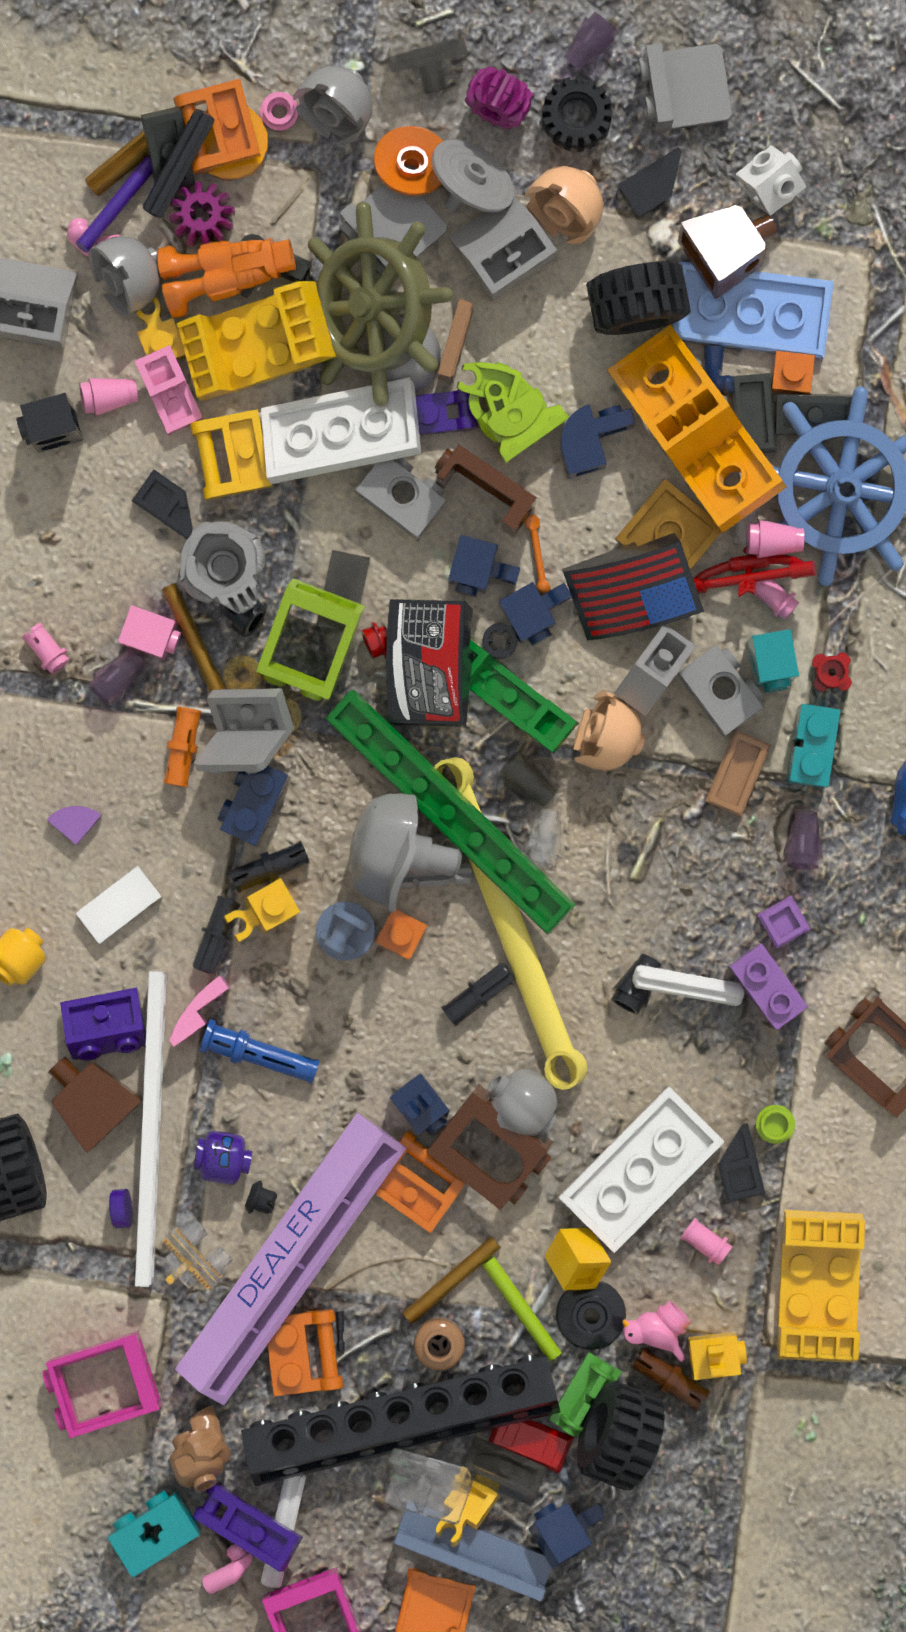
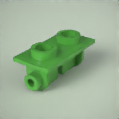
M588 1352L558 1402L561 1413L552 1414L549 1420L562 1427L561 1429L566 1433L579 1437L580 1432L584 1429L582 1427L584 1418L593 1400L606 1384L611 1383V1381H617L622 1371Z

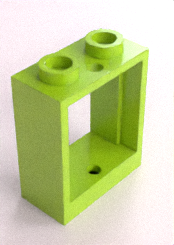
M293 578L284 592L256 672L263 674L264 680L271 684L282 687L289 684L301 689L300 693L307 698L318 701L322 700V698L329 700L335 691L366 606ZM292 605L346 625L326 681L272 661Z

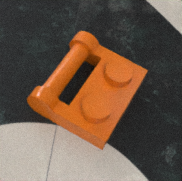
M240 78L183 93L173 98L175 107L181 109L184 126L187 125L192 113L196 110V106L204 103L207 104L209 114L214 118L212 126L219 152L208 155L204 141L191 164L193 174L206 173L215 168L261 156Z
M407 1130L399 1141L407 1149L375 1194L431 1233L466 1183L427 1154L428 1149L415 1140L417 1138L416 1135ZM406 1153L447 1181L450 1185L445 1193H442L400 1163Z
M334 1309L289 1314L267 1344L274 1396L335 1390L344 1387L343 1376L338 1375L332 1328V1322L336 1321ZM316 1324L323 1377L312 1378L305 1325Z

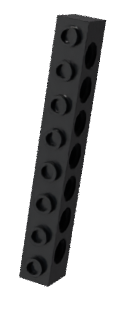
M529 1355L518 1359L516 1364L503 1367L498 1364L487 1365L479 1369V1373L466 1376L450 1374L441 1378L440 1382L429 1385L413 1383L405 1386L400 1392L388 1395L385 1392H376L367 1395L363 1401L351 1404L346 1401H339L329 1404L326 1410L313 1413L306 1410L297 1411L290 1414L288 1419L276 1422L271 1420L256 1421L250 1425V1428L241 1430L249 1475L254 1485L259 1486L561 1413L547 1356L539 1358L537 1355ZM512 1384H521L525 1387L523 1392L517 1396H509L505 1393L506 1389ZM475 1393L486 1395L484 1402L479 1405L467 1403L468 1398ZM443 1402L448 1404L446 1411L441 1414L434 1415L429 1413L430 1407L435 1403ZM404 1411L410 1414L404 1423L395 1424L391 1422L392 1416L397 1412ZM360 1421L372 1423L370 1428L364 1433L352 1431L355 1424ZM322 1430L333 1432L332 1437L326 1442L314 1441L315 1436ZM292 1439L295 1441L293 1447L286 1452L276 1450L277 1445L282 1440Z

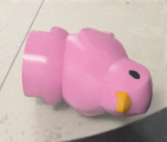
M671 1300L664 1306L660 1305L656 1312H645L636 1320L624 1319L622 1321L624 1326L623 1336L630 1344L650 1345L672 1352L681 1363L686 1360L679 1346L678 1336L686 1332V1328L691 1324V1320Z

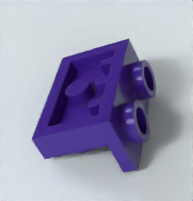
M137 987L60 1002L66 1046L73 1060L90 1061L99 1058L102 1054L113 1052L131 1053L138 1050L139 1047L146 1046V1031L144 1029L140 995Z

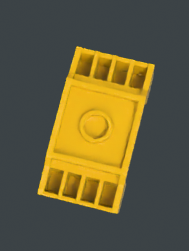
M294 282L273 289L275 295L214 316L199 314L177 322L197 398L205 401L224 394L241 391L307 369L312 365L336 357L316 282Z
M784 1210L778 1302L777 1359L856 1363L859 1360L860 1332L857 1330L860 1255L861 1249H864L865 1220L863 1214Z

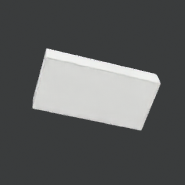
M136 866L76 912V914L96 941L101 944L162 896L141 868Z

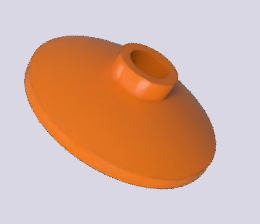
M404 126L389 131L380 139L374 152V167L378 177L388 188L403 195L422 196L434 192L442 186V183L434 172L431 157L436 146L443 142V140L430 130L417 126ZM413 165L417 168V170L407 169L405 166Z

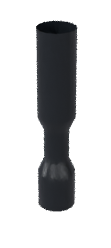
M336 1311L337 1351L345 1350V1342L343 1340L344 1311Z

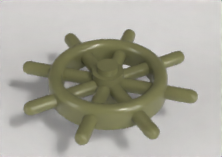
M360 202L356 206L358 238L342 244L334 252L317 237L311 238L308 241V249L324 265L316 285L336 357L328 361L320 375V380L325 385H331L344 365L358 371L371 372L374 403L377 406L383 407L389 401L386 371L404 365L411 358L428 373L437 370V360L422 344L429 329L432 304L449 302L452 300L454 293L450 287L446 286L430 288L427 275L420 261L413 254L425 234L423 223H413L401 243L386 237H374L371 207L366 202ZM375 254L389 262L379 279L377 277ZM359 260L362 282L350 271ZM398 276L404 292H397L392 288ZM343 286L351 293L349 300L341 301ZM352 315L354 320L346 331L342 316ZM398 315H405L403 325L396 318ZM382 327L395 339L394 343L385 351ZM366 329L369 353L357 346Z

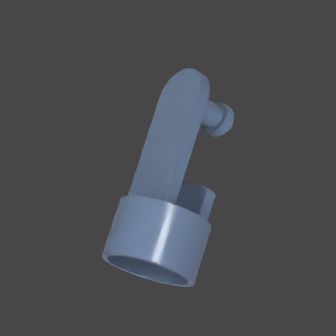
M338 902L329 906L319 917L316 926V936L322 950L335 959L345 961L363 956L371 948L376 934L375 923L370 913L362 906L352 902Z

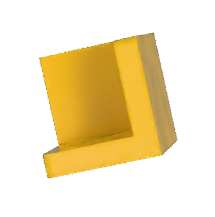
M590 1228L559 1229L545 1253V1259L563 1290L596 1289L611 1264L610 1258Z

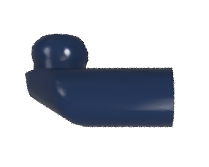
M704 346V371L722 395H732L734 392V378L730 375L722 376L724 347Z

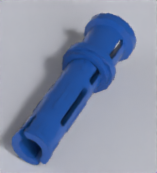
M209 1020L199 1052L211 1051L229 1057L230 1062L235 1064L237 1062L241 1063V1060L312 1084L320 1060H314L283 1048L249 1038L250 1034L246 1030L241 1029L237 1032L216 1025V1020Z

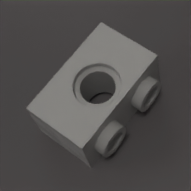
M403 458L376 463L356 488V494L419 541L445 507L446 500L441 497L445 491L431 479L426 477L422 482L410 472L414 467ZM402 484L409 485L415 492L412 501L406 504H400L392 497L393 490Z
M663 625L614 694L646 716L696 645L668 625Z
M716 644L681 670L677 676L722 737H724L761 710L763 706L759 701L764 697L751 679L744 682L736 669L740 667V664L730 650L725 648L721 651ZM724 678L732 683L734 692L731 698L719 699L714 695L712 686L715 680Z

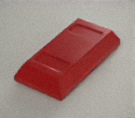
M528 1420L493 1429L487 1444L559 1474L574 1437L534 1420Z

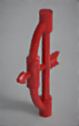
M747 546L743 549L745 554H747ZM747 554L745 556L731 557L729 561L709 567L701 571L693 580L698 594L706 593L708 589L739 585L738 597H741L748 592L755 595L756 582L786 577L798 579L816 576V566L813 560L803 562L791 555L757 558L756 554ZM770 564L789 565L786 568L752 573V570L767 568ZM727 571L733 573L745 571V574L707 580Z

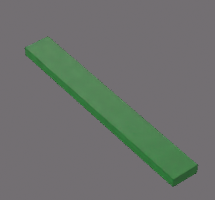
M354 689L349 690L325 718L402 794L415 795L417 809L547 935L552 933L576 906L569 897Z

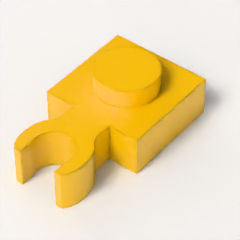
M154 297L155 311L152 314L146 315L141 310L136 312L139 319L145 322L148 327L137 332L146 356L170 345L177 360L185 358L184 348L174 319L171 318L162 322V307L159 300Z
M465 1473L444 1503V1509L451 1514L437 1524L436 1536L439 1538L444 1529L452 1528L456 1531V1534L450 1540L452 1547L457 1546L462 1539L463 1529L466 1524L477 1530L499 1499L498 1493Z

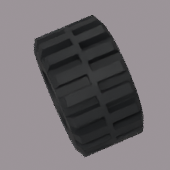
M655 261L625 266L597 275L586 284L594 328L597 333L623 335L652 330L676 323L691 313L683 267L675 262Z
M18 1113L0 1118V1221L43 1209L46 1206L47 1200L46 1184L38 1152L26 1122Z
M611 1381V1383L606 1384L593 1400L582 1424L584 1429L579 1434L577 1445V1466L579 1472L586 1477L625 1491L634 1489L650 1470L662 1441L665 1409L660 1397L617 1381Z

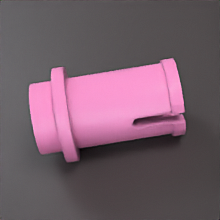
M774 580L756 582L755 596L775 612L773 614L775 618L780 616L785 620L799 604L794 598L796 595L794 592L789 594Z
M38 623L30 628L32 633L26 632L22 639L43 663L41 668L54 674L69 662L70 659L66 656L68 651L66 648L61 649L46 631L44 625Z
M696 1218L691 1221L680 1239L685 1240L708 1257L707 1262L709 1264L713 1261L719 1265L732 1248L727 1243L728 1238L726 1236L723 1239L698 1222Z

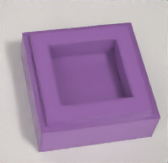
M792 896L757 914L776 949L810 930L808 923Z

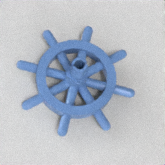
M858 386L853 391L848 420L829 421L811 427L795 403L787 402L782 408L783 414L799 437L786 451L780 466H773L787 486V488L777 494L778 504L784 517L778 524L804 528V541L815 548L823 550L818 581L822 586H829L834 580L838 553H855L875 546L891 570L899 571L904 565L903 559L888 539V536L899 525L906 511V461L903 457V454L906 453V434L893 442L880 430L863 423L868 399V391L863 386ZM845 436L838 466L822 441L833 437ZM860 439L869 442L880 451L854 469ZM809 451L825 475L797 471L796 469L801 459ZM889 465L893 477V487L864 483L868 478ZM793 486L822 491L797 509L793 495ZM861 498L888 502L890 505L884 516L877 522ZM832 504L826 534L817 531L807 523L809 519ZM847 507L864 530L863 533L842 537Z

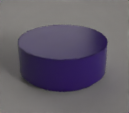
M127 1188L112 1190L109 1196L110 1219L113 1227L116 1229L130 1228L132 1225V1201Z

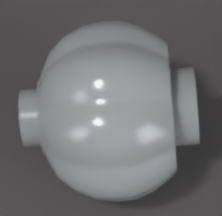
M529 1069L517 1070L507 1076L500 1073L488 1085L489 1101L498 1112L497 1122L499 1127L519 1134L540 1138L554 1125L557 1118L554 1113L557 1108L556 1093L552 1084L540 1073Z

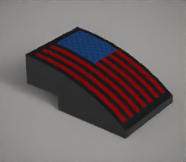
M675 533L640 546L633 542L562 569L587 641L640 632L704 612L681 541Z

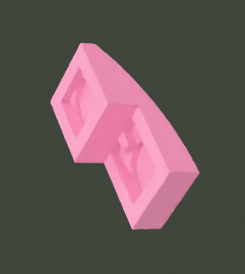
M170 345L135 360V364L168 435L190 426L192 422L203 420Z
M222 975L209 983L185 1009L169 1039L173 1047L179 1045L208 1024L199 1010L231 988Z

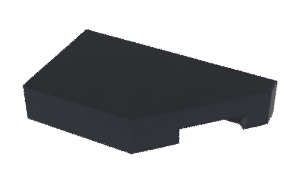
M679 147L618 184L619 191L638 220L671 200L682 153Z
M153 469L132 499V502L187 540L193 529L187 493Z
M744 1123L739 1127L717 1164L727 1203L766 1194L749 1125Z

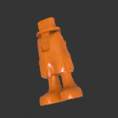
M272 238L234 243L230 241L213 242L200 245L198 254L178 253L176 248L168 245L159 248L157 253L159 274L164 280L176 279L181 277L182 274L197 270L205 271L204 276L201 278L174 281L162 285L167 308L174 319L184 317L189 311V301L198 296L206 294L213 302L234 297L240 294L242 290L264 284L272 280V278H280L283 272L296 270L290 239L274 242Z

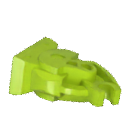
M474 362L462 365V371L469 370L474 373L475 381L470 386L458 381L456 388L461 392L469 394L468 403L470 411L477 420L483 434L491 441L498 443L497 454L502 463H507L569 418L560 405L547 408V404L543 399L544 396L539 389L530 386L522 377V373L510 368L509 365L499 362L495 364ZM480 397L484 399L487 412H483L480 407Z

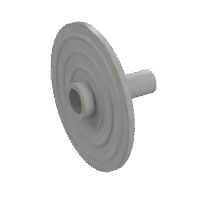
M446 140L436 146L431 157L432 166L439 181L451 193L444 202L448 210L456 212L463 203L485 212H500L510 206L515 194L512 180L504 167L493 156L478 146L461 140Z

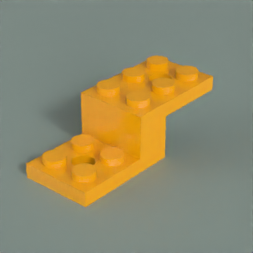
M671 324L607 369L722 533L787 488ZM662 370L669 371L666 381L656 385L651 383L653 376L657 372ZM732 472L742 473L738 484L730 487L724 486V480L727 475Z

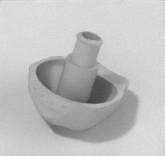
M386 794L372 799L362 811L350 843L349 871L354 887L363 896L376 903L385 905L387 910L393 913L396 912L399 888L407 872L423 876L426 871L453 878L457 875L461 866L462 854L459 848L454 849L432 844V838L416 834L418 809L415 795Z

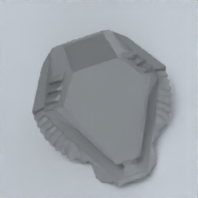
M204 522L192 529V533L182 549L180 570L182 587L191 597L198 601L206 603L213 601L238 614L250 610L257 604L259 574L263 572L265 564L263 545L256 535L232 523Z

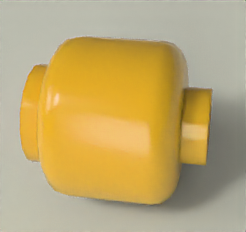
M10 928L0 936V981L11 987L14 983L18 985L28 983L46 961L45 953L41 948L44 941L31 929L26 928L22 932L21 930Z

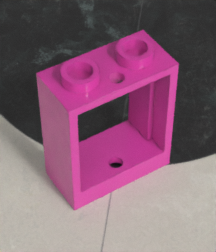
M139 1330L51 1358L46 1362L47 1370L42 1371L48 1393L55 1392L59 1407L54 1408L60 1431L67 1430L69 1439L160 1410L162 1407L160 1395ZM124 1348L140 1402L79 1421L62 1367Z
M338 1567L264 1594L262 1602L273 1632H288L281 1610L331 1591L335 1593L348 1631L361 1632Z

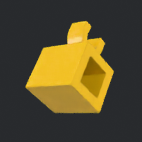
M280 878L248 896L244 900L248 908L247 910L232 911L223 918L227 924L234 919H241L245 923L244 931L234 936L237 943H239L251 934L254 927L258 926L264 935L297 916L300 910Z
M735 1332L687 1337L691 1371L694 1380L741 1375L740 1365L747 1364L746 1347L744 1340L737 1341Z

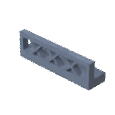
M411 1500L408 1501L394 1537V1544L535 1600L542 1601L545 1593V1584L552 1568L542 1552L479 1527L475 1530L468 1524L463 1529L460 1543L452 1547L450 1540L456 1534L454 1529L446 1528L439 1538L436 1536L437 1524L449 1515Z

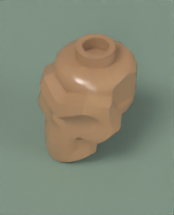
M212 1406L198 1411L190 1419L192 1430L181 1433L172 1441L175 1451H173L169 1459L176 1481L185 1488L194 1487L195 1491H204L213 1487L217 1483L216 1478L224 1470V1464L230 1460L231 1452L226 1445L225 1436L221 1432L220 1421Z

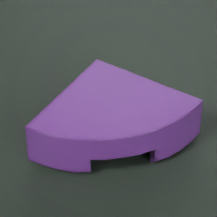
M70 806L56 811L47 821L78 845L102 815L87 807Z

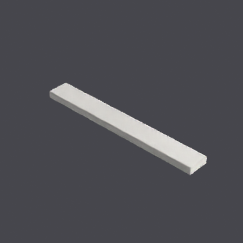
M149 971L135 1274L136 1287H149L154 1282L167 974L162 971Z

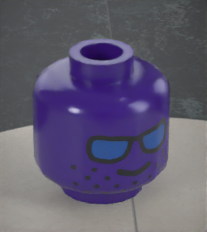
M213 1130L206 1134L205 1139H198L193 1169L199 1170L202 1180L234 1185L238 1182L241 1173L249 1174L252 1151L245 1150V1139L243 1136Z

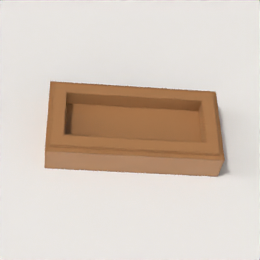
M462 299L458 300L438 370L439 380L449 383L454 380L473 314L472 302Z
M734 730L705 802L741 817L771 744Z

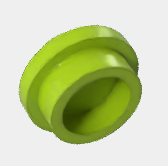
M781 1105L766 1106L759 1112L756 1118V1130L759 1136L768 1143L779 1144L785 1142L792 1136L795 1129V1120L792 1113Z

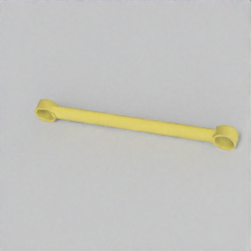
M454 757L441 760L435 764L434 767L441 774L445 765L451 769L457 782V790L480 811L471 787L474 775L469 763L461 758ZM469 859L546 1056L545 1076L555 1088L561 1090L570 1089L585 1079L588 1070L587 1062L584 1056L572 1046L518 906ZM559 1056L565 1060L569 1068L570 1082L562 1080L556 1073L555 1063Z

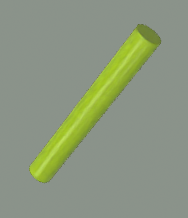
M492 1257L482 1264L484 1270L538 1347L547 1356L548 1361L550 1362L558 1357L562 1352L497 1259Z

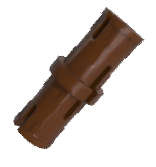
M644 1347L639 1353V1358L636 1357L631 1369L638 1371L659 1385V1391L662 1393H671L697 1412L702 1406L701 1402H705L710 1390L705 1389L681 1373L682 1368L675 1364L672 1367Z

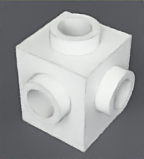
M772 145L765 151L758 153L750 163L736 173L751 202L770 216L783 205L791 202L799 192L806 188L799 174L802 171V166L790 152L783 154Z

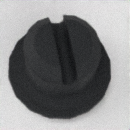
M262 1181L252 1184L245 1204L248 1214L253 1213L254 1210L266 1214L272 1213L274 1206L267 1202H276L277 1194L274 1191L263 1188Z

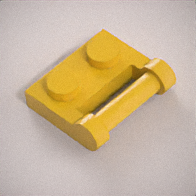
M258 409L190 423L191 434L196 436L206 485V487L202 488L204 500H215L273 487V484L269 482L266 475L263 432ZM221 430L223 432L232 478L231 482L221 483L211 435V433Z

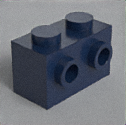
M268 765L264 770L250 774L245 771H239L234 781V785L239 787L233 801L226 799L217 818L218 821L223 822L220 830L258 847L290 776Z

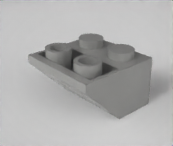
M515 196L507 209L500 212H485L449 236V240L492 302L554 261L557 257V249L540 224Z
M1 258L0 337L64 349L78 272Z

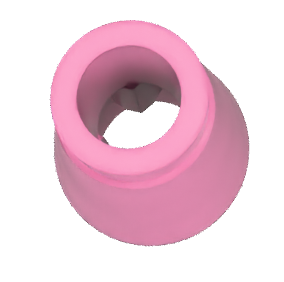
M88 378V382L79 384L84 414L94 413V416H98L133 402H138L135 379Z
M758 519L757 523H748L747 554H756L757 558L803 552L804 528H796Z

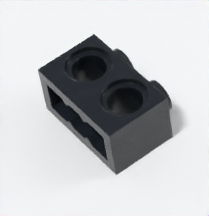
M66 393L20 405L23 416L16 418L22 440H25L27 445H32L38 453L84 441L74 405Z

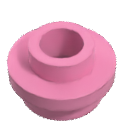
M285 92L271 93L261 104V119L271 130H288L298 119L299 113L296 110L298 104L291 95ZM282 106L287 110L286 116L281 119L275 118L272 115L274 108Z

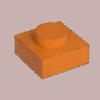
M776 351L771 385L772 392L811 394L815 355Z
M396 909L395 913L390 912L375 942L410 960L428 925Z

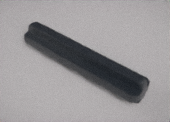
M196 109L192 113L143 204V209L150 215L161 218L169 207L214 124V118L207 112Z

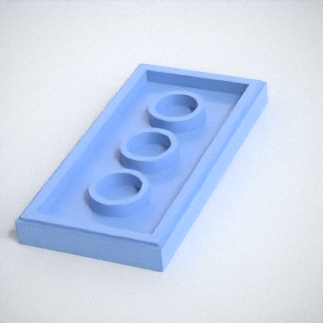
M679 262L683 267L691 313L682 320L671 324V326L683 342L773 354L776 351L815 355L814 359H824L834 281L755 271L725 294L714 299L692 263Z

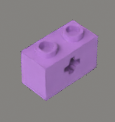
M758 943L727 966L772 1029L778 1030L808 1008L762 943Z

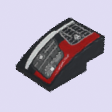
M390 599L387 628L386 684L388 718L391 725L466 727L473 650L469 647L473 609L466 601Z

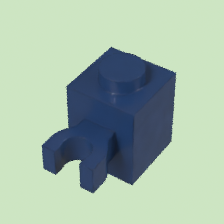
M460 534L448 583L455 585L454 592L476 597L477 592L486 594L490 578L516 585L520 567L496 562L497 544Z
M531 582L499 600L498 604L511 628L515 631L520 644L529 641L534 646L552 636L549 629L554 627L556 622L549 610L570 600L572 595L566 584L562 583L541 596L534 583Z
M419 1073L389 1097L418 1135L424 1130L431 1135L448 1122L444 1115L450 1109L422 1073Z
M551 1503L534 1514L537 1521L528 1529L550 1566L554 1569L592 1544L585 1530L597 1524L606 1516L598 1503L577 1516L574 1515L568 1503L559 1508H556L555 1504Z

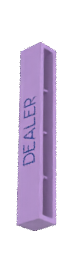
M356 1113L175 1370L200 1393L225 1405L407 1148L381 1127L361 1114Z

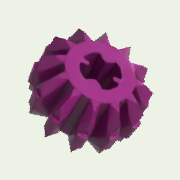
M488 66L486 69H479L468 85L465 103L471 107L470 111L473 114L479 115L482 118V121H488L494 127L500 125L504 129H510L511 127H519L521 122L525 120L530 110L533 94L527 89L528 85L525 82L519 81L516 75H510L504 69L499 71L494 67Z
M196 181L194 184L196 193L191 194L186 187H182L180 192L185 201L179 199H172L171 206L175 210L180 211L169 215L170 223L180 224L174 231L175 235L180 238L188 234L187 245L190 247L196 244L198 237L201 238L202 245L210 243V236H214L217 242L224 241V237L219 229L232 231L234 228L233 223L225 219L235 215L234 207L224 206L230 200L229 194L225 192L216 197L218 187L214 183L209 185L206 193L203 192L200 181ZM201 208L204 212L208 211L210 219L206 222L201 218L194 221L193 219L197 218L195 214L196 209Z

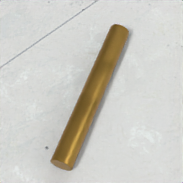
M176 583L162 589L164 596L210 693L212 690H224L225 687Z
M492 1236L489 1237L403 1311V1315L411 1324H414L501 1249L500 1245Z

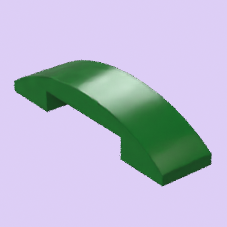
M470 639L469 647L473 650L470 691L554 754L579 723L497 662L488 652Z

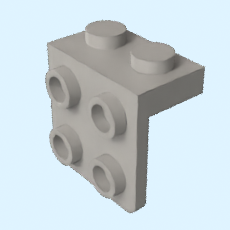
M662 43L646 45L644 58H639V69L642 82L648 81L650 96L645 97L647 119H654L656 132L725 122L730 119L732 110L722 48L718 44L663 51Z
M383 183L362 201L368 203L371 207L374 237H386L401 243L413 223L421 222L424 224L425 234L413 252L416 257H419L445 235L447 231L445 222L422 196L403 195L391 190ZM350 203L339 212L340 220L343 223L339 228L349 241L358 238L356 207ZM375 254L377 273L381 274L389 262Z
M212 690L207 697V701L217 732L195 760L196 770L200 772L210 771L213 774H220L226 771H245L252 774L264 770L294 730L283 690Z

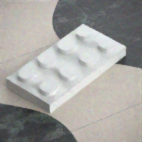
M408 377L387 382L389 401L383 407L377 406L374 403L372 385L261 408L266 475L269 482L275 484L421 454L415 387L412 379Z
M668 1086L558 1197L615 1253L725 1141Z

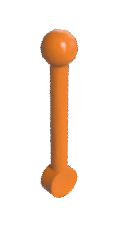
M530 515L525 520V526L531 534L538 577L536 588L540 595H543L551 590V585L545 578L538 535L540 519L535 515Z

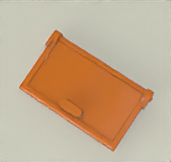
M408 1568V1580L395 1632H465L476 1586L429 1575L427 1571L419 1570L418 1568Z

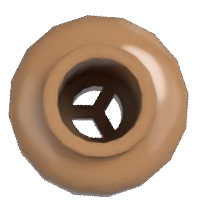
M435 1317L425 1321L418 1328L414 1338V1351L418 1360L425 1367L432 1370H447L454 1367L461 1360L464 1353L465 1338L461 1328L454 1321ZM437 1335H442L439 1340L433 1339ZM447 1339V1345L443 1348L442 1342ZM432 1343L438 1344L439 1349L435 1348Z

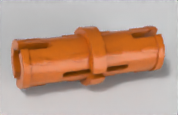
M177 706L172 740H168L166 747L170 751L163 783L188 788L193 753L197 754L198 750L195 741L201 710Z

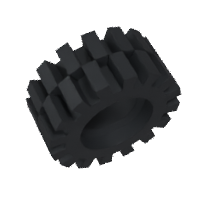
M577 76L576 80H570V77L563 79V83H556L552 86L551 92L547 93L544 100L542 124L545 127V133L548 137L551 136L555 145L561 144L564 146V150L571 151V148H575L577 152L584 151L586 147H590V149L595 147L599 140L602 141L605 138L612 119V103L610 97L607 98L606 90L602 86L599 88L596 85V81L592 79L589 81L583 80V76ZM581 100L591 108L592 119L586 126L572 128L564 122L562 109L570 101Z

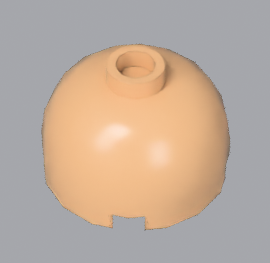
M568 166L548 169L525 192V197H530V201L526 205L527 209L540 226L553 237L557 235V230L563 235L568 236L569 238L566 240V243L582 244L590 237L601 221L604 201L595 178L587 171Z
M601 690L592 698L599 701L594 710L586 708L581 717L574 740V750L580 751V757H574L575 762L587 767L608 771L615 770L624 765L633 755L637 756L643 748L645 734L641 733L642 722L638 710L617 695Z

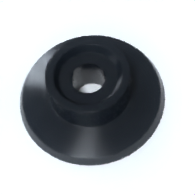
M603 1281L599 1282L596 1289L565 1290L558 1301L556 1309L557 1325L565 1339L574 1346L587 1350L601 1349L613 1343L621 1334L624 1327L622 1321L626 1319V1308L621 1295L614 1287ZM588 1309H596L599 1312V1317L595 1322H588L584 1319V1313Z

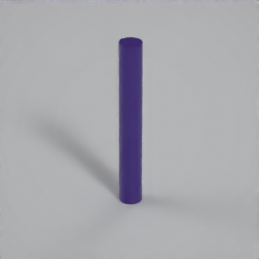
M148 156L143 159L76 241V245L82 251L89 252L151 176L152 170Z

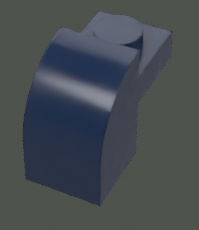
M588 404L579 408L569 417L563 428L560 442L561 456L568 479L606 468L607 463L599 438L633 429L636 423L631 408L622 411L621 405L609 407L599 411L600 417L594 419Z

